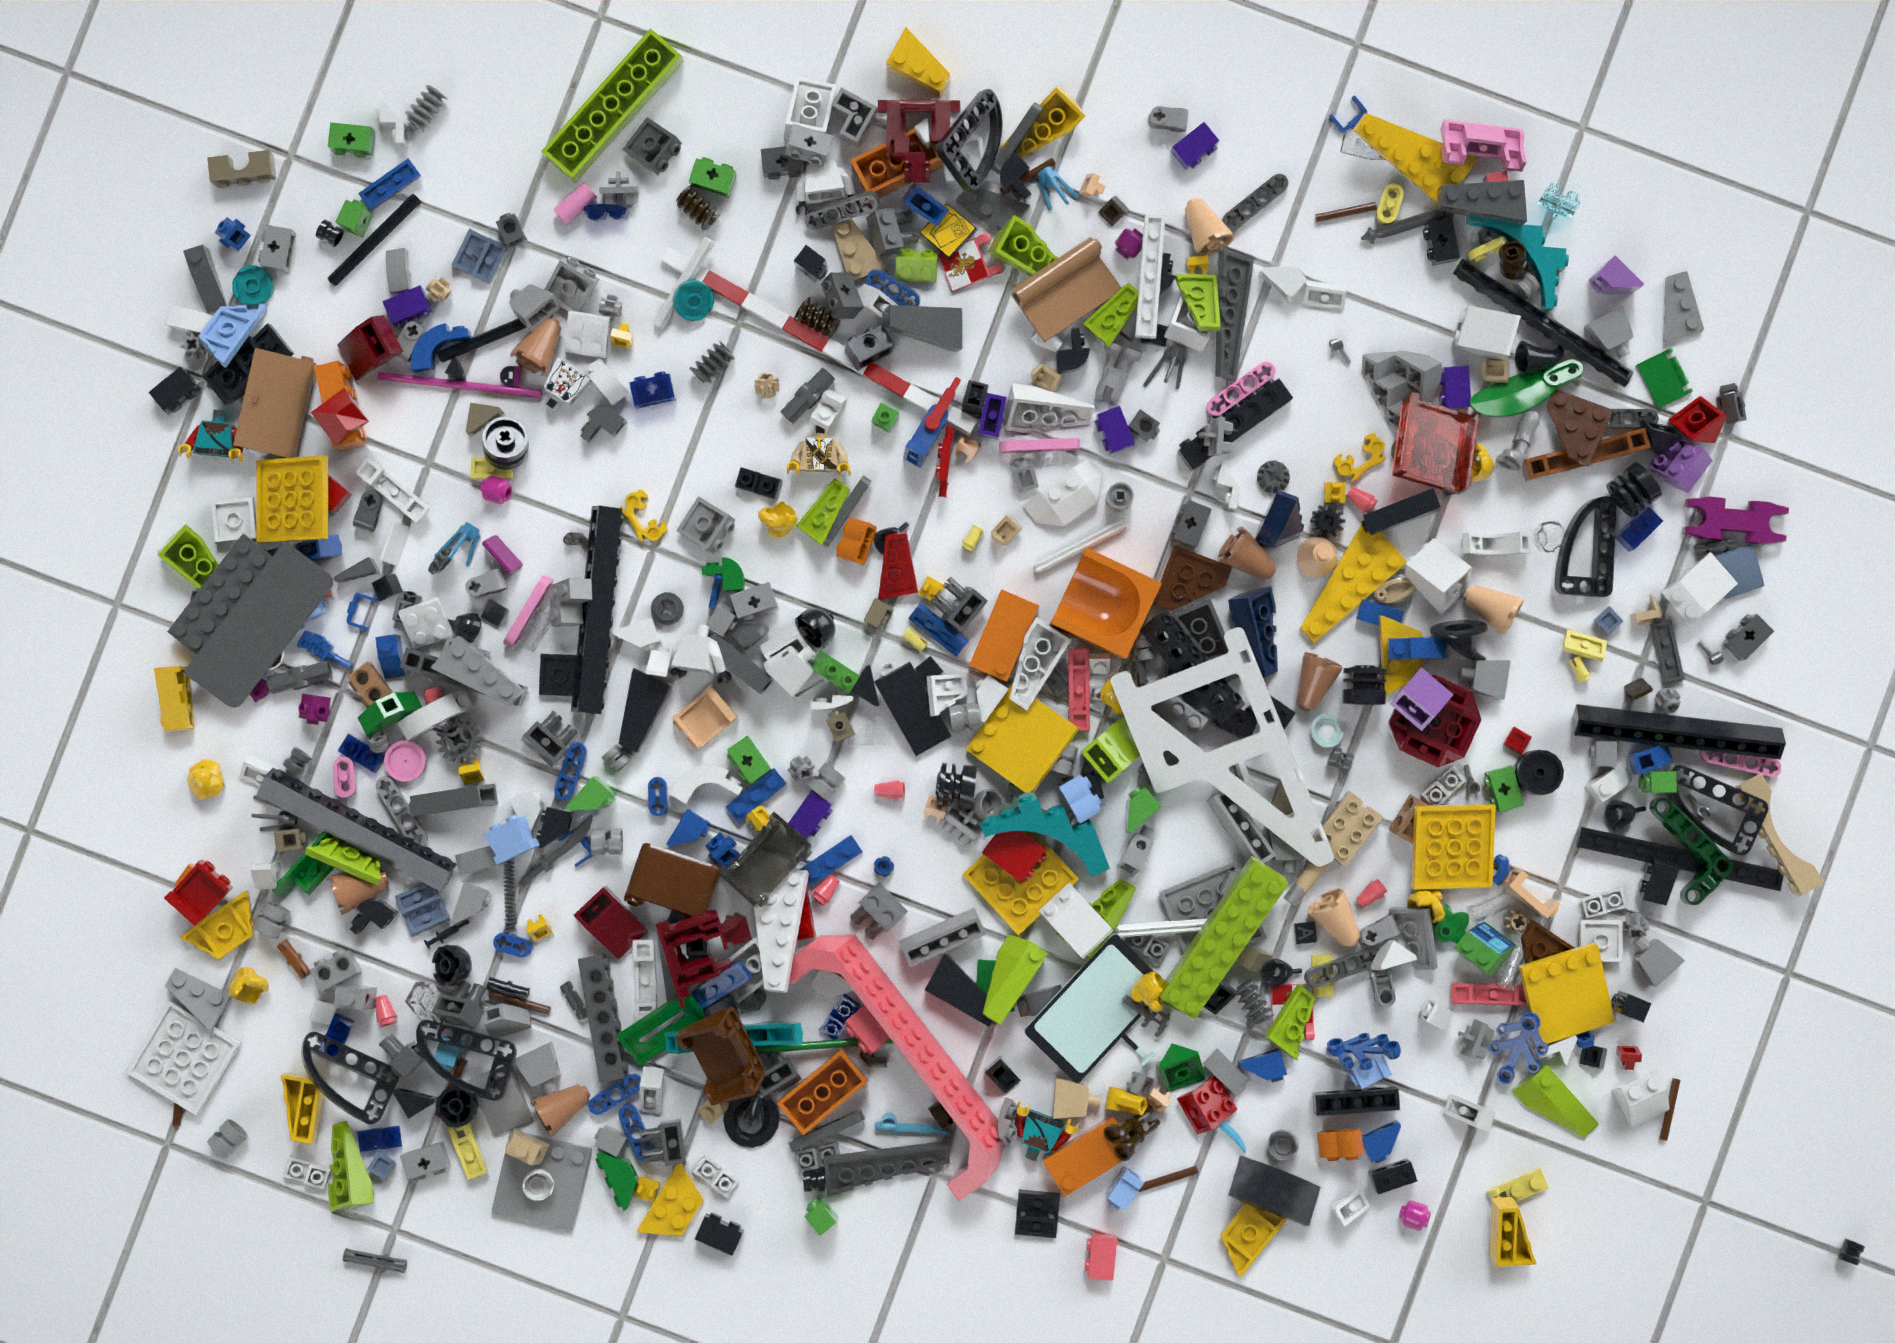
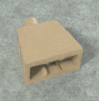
M1055 1077L1052 1117L1053 1119L1087 1116L1088 1107L1100 1108L1101 1096L1089 1094V1085L1075 1083L1069 1079Z
M514 1128L505 1146V1153L533 1166L542 1163L550 1144Z

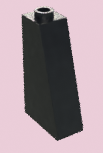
M1434 488L1363 515L1364 520L1361 521L1364 532H1369L1373 536L1441 511V505Z
M633 668L618 742V744L623 746L621 750L631 755L634 752L639 753L673 688L636 668Z
M945 953L924 990L988 1027L992 1023L996 1025L995 1022L982 1014L987 996L985 991L949 954Z

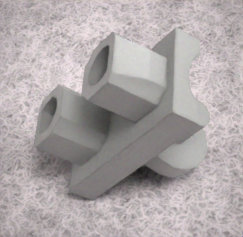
M619 171L616 172L615 178H608V184H616V187H600L599 192L603 195L604 205H616V193H623L624 204H635L636 193H639V186L622 187V184L629 183V177H621V172Z
M1224 417L1211 419L1210 425L1205 426V432L1199 433V438H1204V446H1208V456L1214 457L1231 453V442H1224L1223 438L1224 434H1232L1233 423L1225 421Z
M952 808L944 818L946 820L942 829L950 834L955 828L959 829L962 833L958 840L965 846L972 840L975 841L982 831L975 826L978 821L972 817L975 813L973 809L968 814L963 809L958 813Z
M1474 1019L1471 1026L1467 1025L1465 1033L1458 1031L1457 1035L1463 1037L1460 1045L1464 1046L1461 1054L1472 1059H1484L1487 1048L1481 1046L1483 1038L1491 1040L1495 1031L1488 1027V1024Z

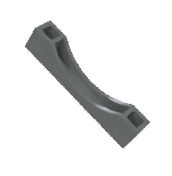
M406 647L400 664L401 668L481 693L432 669V665L439 657ZM518 684L525 692L514 705L522 707L528 687Z

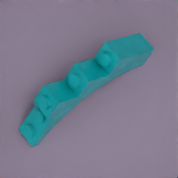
M1466 215V225L1485 228L1500 236H1505L1508 241H1518L1525 246L1526 260L1531 265L1541 287L1539 289L1541 311L1551 312L1558 302V295H1555V287H1558L1559 274H1556V272H1562L1569 262L1566 248L1543 247L1542 245H1544L1546 238L1543 226H1520L1514 223L1497 222V220L1480 219L1475 216Z
M1034 792L1024 793L1018 799H1015L1016 808H1008L1002 814L986 817L979 823L985 837L1009 831H1032L1048 835L1073 850L1085 864L1091 877L1110 869L1090 819L1082 823L1077 821L1075 825L1071 826L1062 805L1059 807L1053 806L1043 813Z
M768 1021L743 1024L754 1046L803 1044L801 1023ZM678 1031L665 1032L667 1053L681 1054L693 1052L692 1048L683 1050L678 1046L675 1038Z

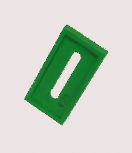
M691 994L688 997L682 998L685 1008L681 1009L676 995L617 1034L619 1041L639 1066L666 1050L665 1032L678 1031L704 1018L706 1013ZM685 1012L684 1016L650 1037L648 1041H639L643 1036L678 1013Z

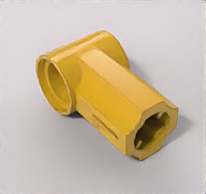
M1108 1087L1105 1108L1143 1115L1148 1104L1146 1097L1127 1093V1090Z

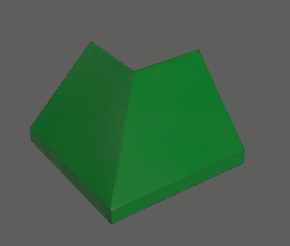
M1172 1043L1163 1059L1156 1062L1167 1092H1172L1206 1079L1198 1051Z

